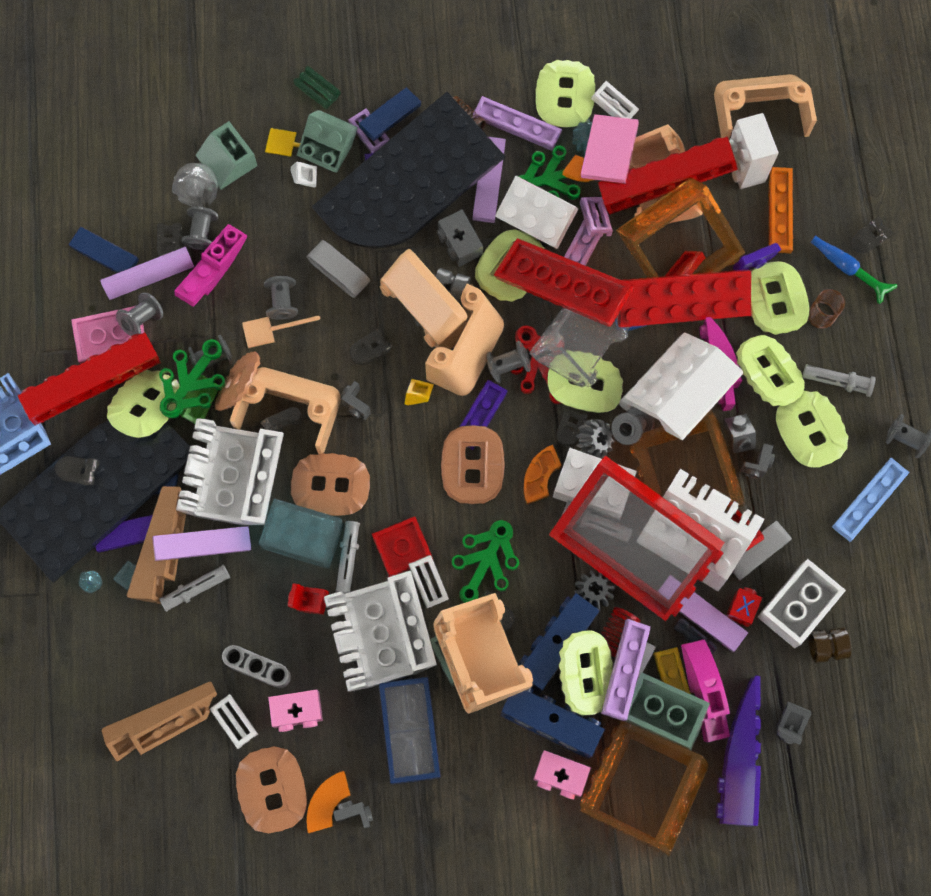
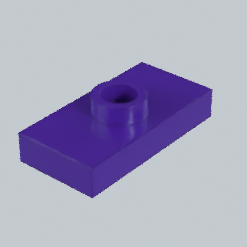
M774 243L745 255L734 264L733 269L746 270L752 267L759 269L767 261L771 260L781 248L778 243Z

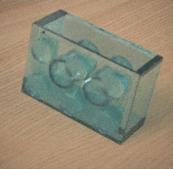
M274 499L259 540V545L262 549L329 569L344 523L341 518Z

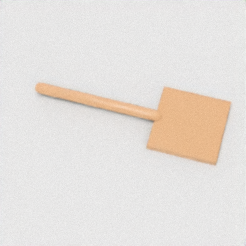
M320 316L272 327L269 317L243 322L247 346L252 348L274 343L272 331L320 320Z

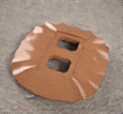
M256 351L242 356L235 363L234 367L230 369V374L225 379L226 385L219 391L216 398L215 410L222 411L231 408L238 401H241L242 396L248 392V387L253 382V376L257 374V367L260 365V356Z
M475 425L461 426L451 431L444 441L441 460L443 488L448 496L459 503L484 504L496 498L502 489L505 468L503 443L498 434L485 426ZM466 447H480L481 458L479 460H467L465 457ZM468 469L479 470L480 482L466 483L465 471Z
M334 453L310 454L306 458L301 459L293 470L291 480V495L295 505L303 511L319 515L342 516L359 511L366 503L370 489V475L365 464L355 457ZM313 477L326 478L323 491L311 489ZM337 478L349 479V489L347 492L335 491V481Z
M275 746L249 753L239 763L236 772L238 800L246 822L255 831L268 834L293 827L303 818L307 806L304 779L296 758L287 749ZM274 769L277 782L263 786L260 773ZM279 793L283 803L282 807L268 810L265 798Z

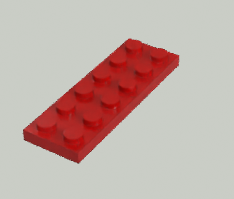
M518 238L494 274L497 280L608 327H611L634 289L632 284Z
M748 269L622 280L632 284L634 289L618 314L619 327L705 320L706 317L721 319L751 316V270Z

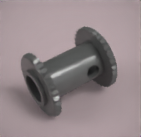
M190 207L187 210V215L193 218L190 236H184L182 243L195 250H206L212 243V241L207 239L210 222L216 221L218 214L206 207Z
M275 276L264 282V287L271 289L272 308L266 311L267 317L282 320L293 318L298 314V309L291 307L289 288L296 285V281L293 278Z
M141 293L138 296L139 304L129 312L120 309L116 313L119 326L130 336L141 334L140 326L150 318L160 320L163 317L160 303L149 293Z
M218 335L222 354L218 359L212 360L207 367L227 359L230 365L233 364L232 354L221 335ZM189 347V357L193 367H195L204 353L202 350L194 353L192 348ZM210 349L209 354H215L217 349Z
M520 341L516 342V350L494 357L491 352L487 353V364L496 382H501V374L524 366L527 372L531 370L528 353Z
M633 407L626 413H621L614 418L611 431L618 442L630 445L651 433L654 427V420L651 415Z
M900 414L890 426L885 441L889 444L892 439H895L917 450L915 458H920L931 442V428L925 434L903 423L904 415Z

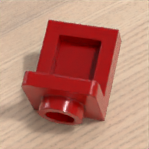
M293 583L288 596V607L300 612L324 615L326 608L324 597L329 595V591L304 587Z

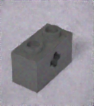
M463 210L438 221L439 230H437V235L442 243L446 242L450 259L452 261L456 260L459 267L483 255V245Z

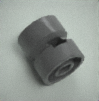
M439 268L436 278L455 300L462 305L461 295L466 284H470L471 277L459 273L454 276L452 271Z

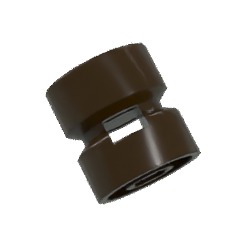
M844 627L830 629L828 634L824 630L814 631L809 634L810 654L815 663L828 662L831 657L834 660L850 658L851 643L848 632Z

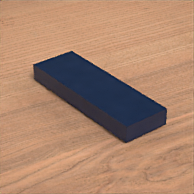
M406 87L362 120L358 127L374 142L419 108L421 101Z
M82 227L79 228L69 243L70 248L116 273L135 267L139 261L138 257Z

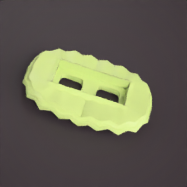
M556 60L552 63H547L540 70L536 87V107L542 120L557 127H576L588 120L594 106V101L591 97L595 93L594 75L591 73L590 68L582 65L579 61ZM572 78L573 87L561 88L559 86V79ZM558 98H571V108L558 107Z
M508 230L498 235L487 247L475 268V279L480 288L500 301L507 300L513 302L523 298L527 293L497 280L494 276L516 239H521L545 249L536 238L520 230Z
M767 262L759 269H751V316L755 325L760 327L763 332L777 335L795 331L802 327L809 317V302L802 279L796 269L785 262ZM777 281L781 292L769 294L765 284ZM784 302L787 313L775 315L772 304Z
M765 335L750 338L740 344V348L736 352L738 357L737 364L741 367L748 384L753 386L754 392L760 394L763 401L769 402L772 406L781 405L784 407L801 397L804 391V380L801 371L781 344ZM762 355L765 356L770 366L763 368L756 358ZM777 374L783 381V385L776 387L770 379L772 375Z
M567 351L563 354H558L550 363L548 372L549 391L562 404L588 412L604 413L615 409L620 403L623 392V379L620 376L619 369L614 367L611 361H604L601 357H594L591 354ZM570 372L581 375L580 386L572 385L568 382ZM591 378L603 380V391L593 390L590 387Z
M146 370L132 377V379L126 381L123 387L119 388L117 394L113 396L111 404L107 406V418L114 428L128 436L141 438L152 435L169 420L160 411V402L165 397L163 382L159 377V370L153 372ZM166 374L163 375V379H169V378H170L169 375H166ZM174 379L172 385L175 394L180 384ZM149 388L160 392L155 400H150L143 396ZM170 404L168 410H174L176 405ZM135 405L146 408L141 417H136L129 413Z
M803 391L801 397L793 403H789L784 407L780 405L777 408L776 423L779 432L793 457L801 464L808 467H821L841 458L846 451L848 435L845 431V425L841 421V416L836 412L835 407L826 396H822L817 391ZM810 411L815 422L803 426L798 415ZM820 431L825 437L826 442L819 446H814L809 435Z
M590 630L572 633L568 639L563 641V648L559 652L561 658L559 664L561 674L559 678L562 682V691L565 694V702L571 707L572 712L579 713L582 716L593 715L602 712L613 670L611 651L607 641L597 632ZM580 654H589V667L581 668ZM591 677L593 691L584 693L583 679Z

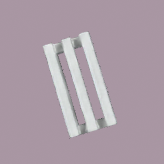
M607 81L591 97L594 102L612 117L631 119L639 110ZM603 90H606V91H607L611 96H613L615 99H612V98H611L608 94H606ZM620 103H621L625 108H627V109L630 111V113L627 112L622 106H620Z
M431 555L408 564L426 608L449 599ZM426 562L429 563L442 597L440 598L437 597L424 563ZM418 565L433 598L431 602L428 600L415 568Z
M230 694L210 708L237 749L258 735ZM227 702L231 704V706L234 708V710L241 718L245 726L250 731L248 735H246L242 727L239 725L235 717L232 715L228 707L225 705ZM219 708H222L241 735L242 739L240 741L218 712Z

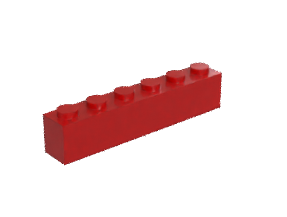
M727 136L716 138L702 146H693L682 153L671 154L659 161H651L637 169H629L626 184L600 181L598 185L604 205L608 213L612 214L736 171L738 167Z
M146 333L135 334L128 341L112 345L106 352L100 355H92L87 358L86 362L80 365H72L64 373L58 376H50L43 383L37 386H30L17 396L29 420L36 426L161 362Z

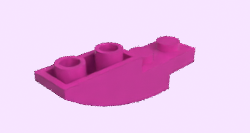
M228 224L202 253V260L175 289V296L193 307L204 294L208 296L236 258L247 235Z
M706 317L703 325L700 326V338L718 347L739 367L727 337L711 317ZM741 376L719 399L718 404H722V411H731L735 405L733 388L739 387L742 382Z
M698 640L682 644L690 692L695 693V697L710 703L701 726L704 741L712 742L730 737L726 714H730L719 671L705 640Z

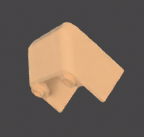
M795 75L722 81L716 86L714 92L721 138L727 136L728 139L730 138L733 130L730 111L740 109L744 103L790 98L793 102L799 104L804 137H809L817 121L811 88Z
M407 249L381 278V286L379 287L382 294L386 297L398 298L424 328L426 334L424 340L430 347H445L451 350L456 346L467 325V314L415 253Z
M266 367L258 368L257 374L253 376V382L248 387V392L242 396L241 401H238L233 409L230 418L233 428L240 430L249 403L255 404L260 402L264 394L268 393L309 405L307 410L309 418L313 422L322 424L315 446L318 454L324 453L341 403L339 391L333 386Z

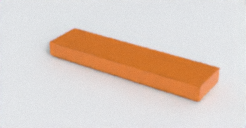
M772 167L769 173V245L778 243L781 248L778 253H792L793 168Z

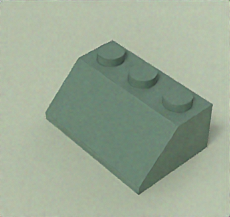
M641 672L635 686L627 720L622 721V723L690 754L710 703Z

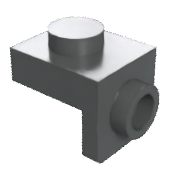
M354 381L351 386L347 385L341 394L342 404L348 408L347 412L356 419L361 417L366 420L371 414L370 407L355 397L360 391L359 383Z
M747 414L724 419V426L732 440L733 453L755 449L756 431Z
M763 444L759 450L756 464L744 462L740 472L745 473V476L749 478H762L767 472V468L772 467L775 454H771L773 446Z
M787 702L776 727L779 738L788 744L796 743L800 745L803 731L811 716V711Z
M352 801L337 805L339 810L333 811L337 822L361 815L364 828L370 827L369 821L373 820L370 807H364L363 802L353 805Z

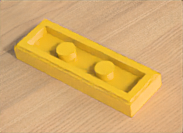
M678 648L654 653L660 681L690 694Z

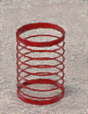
M619 607L613 608L614 613H611V615H616L623 620L630 619L640 623L639 618ZM608 618L609 620L612 619V620H614V621H616V622L622 624L621 622H619V621H617V620H615V619H613V618ZM603 627L606 631H608L607 629L613 631L610 628ZM603 631L601 632L604 636L608 637L607 635L616 639L614 641L620 643V640ZM608 631L609 633H611V634H613V635H615V636H617V637H620V636H618V635H616V634H614V633ZM608 645L612 651L611 656L616 658L617 650Z

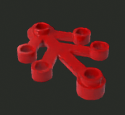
M522 326L515 333V341H520L526 351L528 349L532 358L530 361L531 370L527 372L525 379L521 382L520 389L523 393L530 394L534 390V379L538 369L548 385V365L555 359V356L541 353L537 345L550 348L553 354L558 355L563 352L564 343L559 339L551 340L538 336L536 330L531 326ZM529 335L530 340L525 341L522 339V336ZM559 344L561 349L555 350L553 345ZM524 366L519 370H512L511 372L515 375L521 374ZM529 383L532 387L525 389L523 385ZM551 393L549 394L550 400L553 403L562 404L561 402L557 401Z

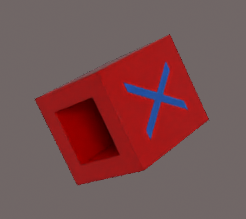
M747 587L739 588L735 592L726 616L736 623L749 627L753 623L762 597L758 596L757 592Z

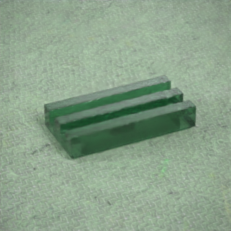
M309 66L305 68L304 72L299 74L298 79L295 78L293 80L294 85L326 110L341 95L339 89ZM303 81H306V82H307L308 84H310L315 90H317L319 93H321L322 95H324V96H325L326 98H328L329 100H328V101L324 100L321 96H319V95H318L317 93H315L312 89H310L308 86H306V85L303 83Z

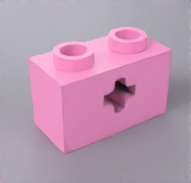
M318 690L268 697L272 727L278 728L279 732L291 731L294 725L303 724V728L318 726L317 722L323 721ZM296 705L299 709H302V712L298 713L297 718L290 714V711H293Z
M544 750L533 780L538 782L537 786L548 791H551L552 787L561 790L560 795L574 800L575 796L581 797L591 767ZM564 770V775L568 778L559 783L557 782L558 777L554 776V773Z

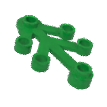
M561 145L553 149V157L542 176L534 178L538 168L545 163V155L540 151L532 155V163L526 174L518 176L537 187L547 185L567 195L571 200L577 199L580 195L579 186L575 184L569 186L559 181L567 178L562 175L564 169L555 172L560 161L566 157V149ZM561 151L563 152V155L559 156L556 154V152ZM540 157L542 158V161L538 162L535 160V158ZM576 190L577 194L573 195L569 191ZM549 191V193L559 198V194L556 191Z
M210 339L204 342L202 346L204 354L189 375L186 365L188 361L186 352L183 350L174 352L173 359L177 365L180 387L175 394L172 385L175 378L174 373L168 368L160 371L159 377L163 382L165 397L160 402V411L165 417L176 418L182 413L183 409L198 406L206 409L212 405V398L209 394L201 393L198 397L184 399L188 392L212 387L216 390H221L225 387L226 381L220 374H216L212 378L198 380L209 363L221 356L222 348L218 341ZM216 348L217 352L209 354L210 349ZM183 354L184 359L178 361L177 356ZM165 373L171 374L169 379H163V375ZM222 379V383L215 385V380ZM202 398H209L206 404L201 403ZM170 404H175L176 408L174 410H168Z
M496 521L491 525L490 531L475 536L467 534L463 537V546L469 550L475 548L476 544L491 541V543L485 550L466 556L456 555L452 559V566L456 570H462L467 565L480 562L469 585L464 586L460 591L462 603L479 598L477 589L489 566L495 579V589L503 592L508 588L509 582L503 576L496 555L501 545L506 558L505 567L510 571L518 568L519 559L514 556L510 544L513 528L507 521ZM499 528H504L506 533L504 535H499L497 533V530ZM472 538L474 544L469 546L465 543V540ZM456 559H462L464 563L462 566H456L454 562ZM514 559L516 566L510 567L507 563L508 560ZM503 580L506 586L499 588L497 582ZM471 590L474 596L467 598L465 592Z

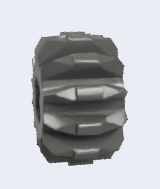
M601 419L587 420L584 422V425L578 427L580 434L575 436L579 439V443L576 446L582 448L581 452L603 458L607 456V452L613 451L611 444L616 441L612 439L613 434L609 430L610 424L604 423Z
M590 570L589 577L583 573L581 574L582 581H576L575 585L580 589L575 590L574 594L583 596V599L591 605L594 604V607L600 610V603L606 608L609 605L607 599H614V595L610 591L615 590V585H607L611 580L608 578L603 580V575L600 572L598 577H596L594 570ZM592 585H595L596 589H600L597 595H594L592 591L589 592Z

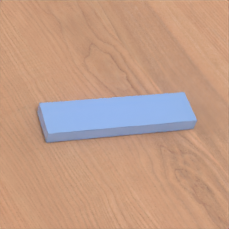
M890 458L834 523L832 528L851 542L910 472Z

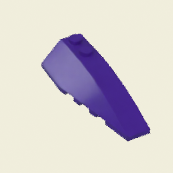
M760 676L751 678L731 726L730 737L728 738L725 750L722 778H718L717 792L721 793V801L716 805V818H720L719 824L746 827L758 826L761 766L756 765V760L758 759V754L761 753V743L756 740V735L759 734L761 729V721L759 715H756V710H760Z

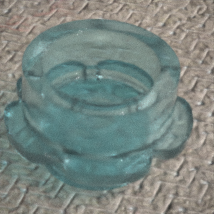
M95 571L82 572L80 575L79 585L88 593L95 592L103 584L100 575Z

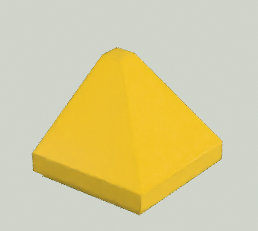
M411 379L406 393L405 405L428 402L434 384Z

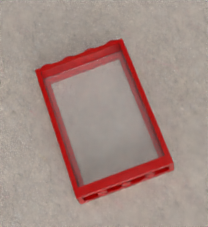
M607 456L598 463L549 534L665 621L671 614L673 616L678 614L683 607V604L680 603L684 597L689 599L696 590L695 582L697 580L702 582L710 572L707 567L711 562L714 564L718 562L724 553L721 551V548L725 543Z

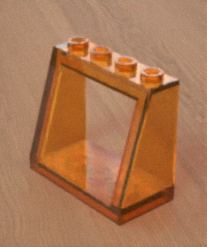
M690 178L616 230L648 278L659 276L639 244L695 204H697L724 246L704 259L693 274L721 272L723 268L736 263L740 256L745 254L706 185Z
M711 409L687 436L709 431L730 494L729 498L731 501L725 511H728L734 501L739 504L738 507L747 504L718 418ZM662 426L641 434L642 437H640L638 442L630 445V450L633 457L638 458L640 466L637 467L640 479H644L649 488L663 497L647 447L679 438L666 432Z
M621 720L620 725H616L612 731L611 739L613 740L610 747H606L602 753V764L599 771L595 770L591 777L590 783L592 786L589 792H586L581 799L580 806L582 808L580 811L670 856L709 765L703 756ZM631 739L687 766L656 838L599 810Z

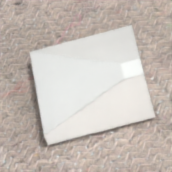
M296 162L291 166L294 183L313 188L316 187L317 166Z

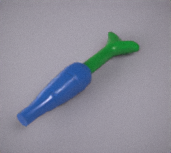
M815 236L810 242L843 273L849 276L855 275L872 287L876 293L878 304L883 302L885 294L897 288V284L879 282L861 269L860 263L854 257Z

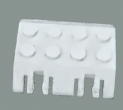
M684 332L638 380L637 384L627 392L619 404L626 411L635 407L660 420L666 432L683 440L739 379L743 371L718 347Z
M196 419L194 429L199 432H194L193 438L207 443V448L205 449L197 445L190 446L189 452L194 454L188 455L184 472L185 475L190 477H183L182 483L197 488V492L194 494L190 491H180L179 497L186 500L179 499L176 510L209 520L239 525H264L284 433L260 429L259 433L216 426L212 420Z
M680 469L663 498L725 542L721 548V551L724 552L716 564L712 562L707 568L710 572L702 581L716 591H719L749 547L764 519L755 514L748 526L745 525L752 511L747 509L742 514L739 523L733 521L731 517L738 509L739 504L734 501L728 512L725 513L724 511L731 499L717 490L713 489L706 501L703 500L710 488L707 484L702 486L698 497L695 498L689 494V491L693 489L697 478L692 476L687 486L683 488L682 485L689 474ZM657 510L654 511L636 541L687 573L692 570L708 549Z
M411 571L388 577L386 582L346 594L337 592L324 597L326 608L335 607L327 610L329 616L345 614L346 621L335 622L331 625L332 631L342 630L333 634L338 654L351 653L341 656L340 662L357 661L358 668L347 669L343 672L345 678L357 676L356 678L346 680L348 691L370 688L380 683L398 680L418 674L437 665Z

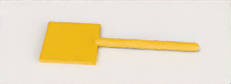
M271 128L265 152L291 157L293 146H300V143L295 142L296 132Z

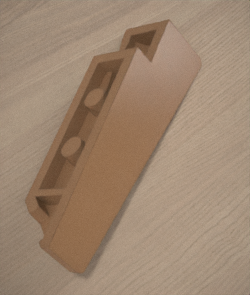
M163 486L130 583L127 593L128 598L161 604L159 598L163 597L165 580L175 581L178 559L155 561L152 537L183 533L186 513L176 510L178 500L180 499L179 494L182 491L180 487Z
M212 682L205 683L102 729L104 741L115 760H121L136 748L140 755L206 720L210 712L209 706L212 698L217 695Z

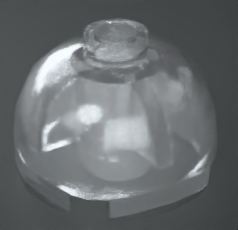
M188 163L182 166L175 174L172 192L178 195V200L181 203L193 207H203L202 203L209 202L211 204L217 197L218 180L208 166L200 163Z

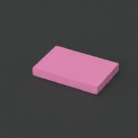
M594 114L581 178L626 184L639 125L637 119Z
M135 306L129 307V308H124L123 310H126V311L129 312V311H130L131 309H133ZM118 310L71 320L78 362L80 364L86 362L90 356L100 355L106 352L110 346L122 344L131 337L122 330L117 322L116 313ZM142 324V325L140 326V328H141V334L145 332V331H144V326H143V324Z

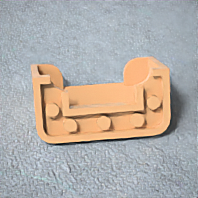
M667 124L636 137L629 169H637L651 161H659L671 154L685 152L679 135ZM693 185L639 204L640 207H637V213L634 214L639 226L650 228L699 217L702 215V209L696 187Z
M466 284L461 295V304L467 314L468 322L454 350L437 347L430 353L425 363L427 381L460 396L468 395L473 390L487 363V353H492L504 328L502 317L482 291L469 284Z
M496 593L442 610L433 623L440 648L462 705L468 714L525 691L532 686L531 682H533L530 670L523 665H517L500 622L505 613L504 604L500 599L498 600Z

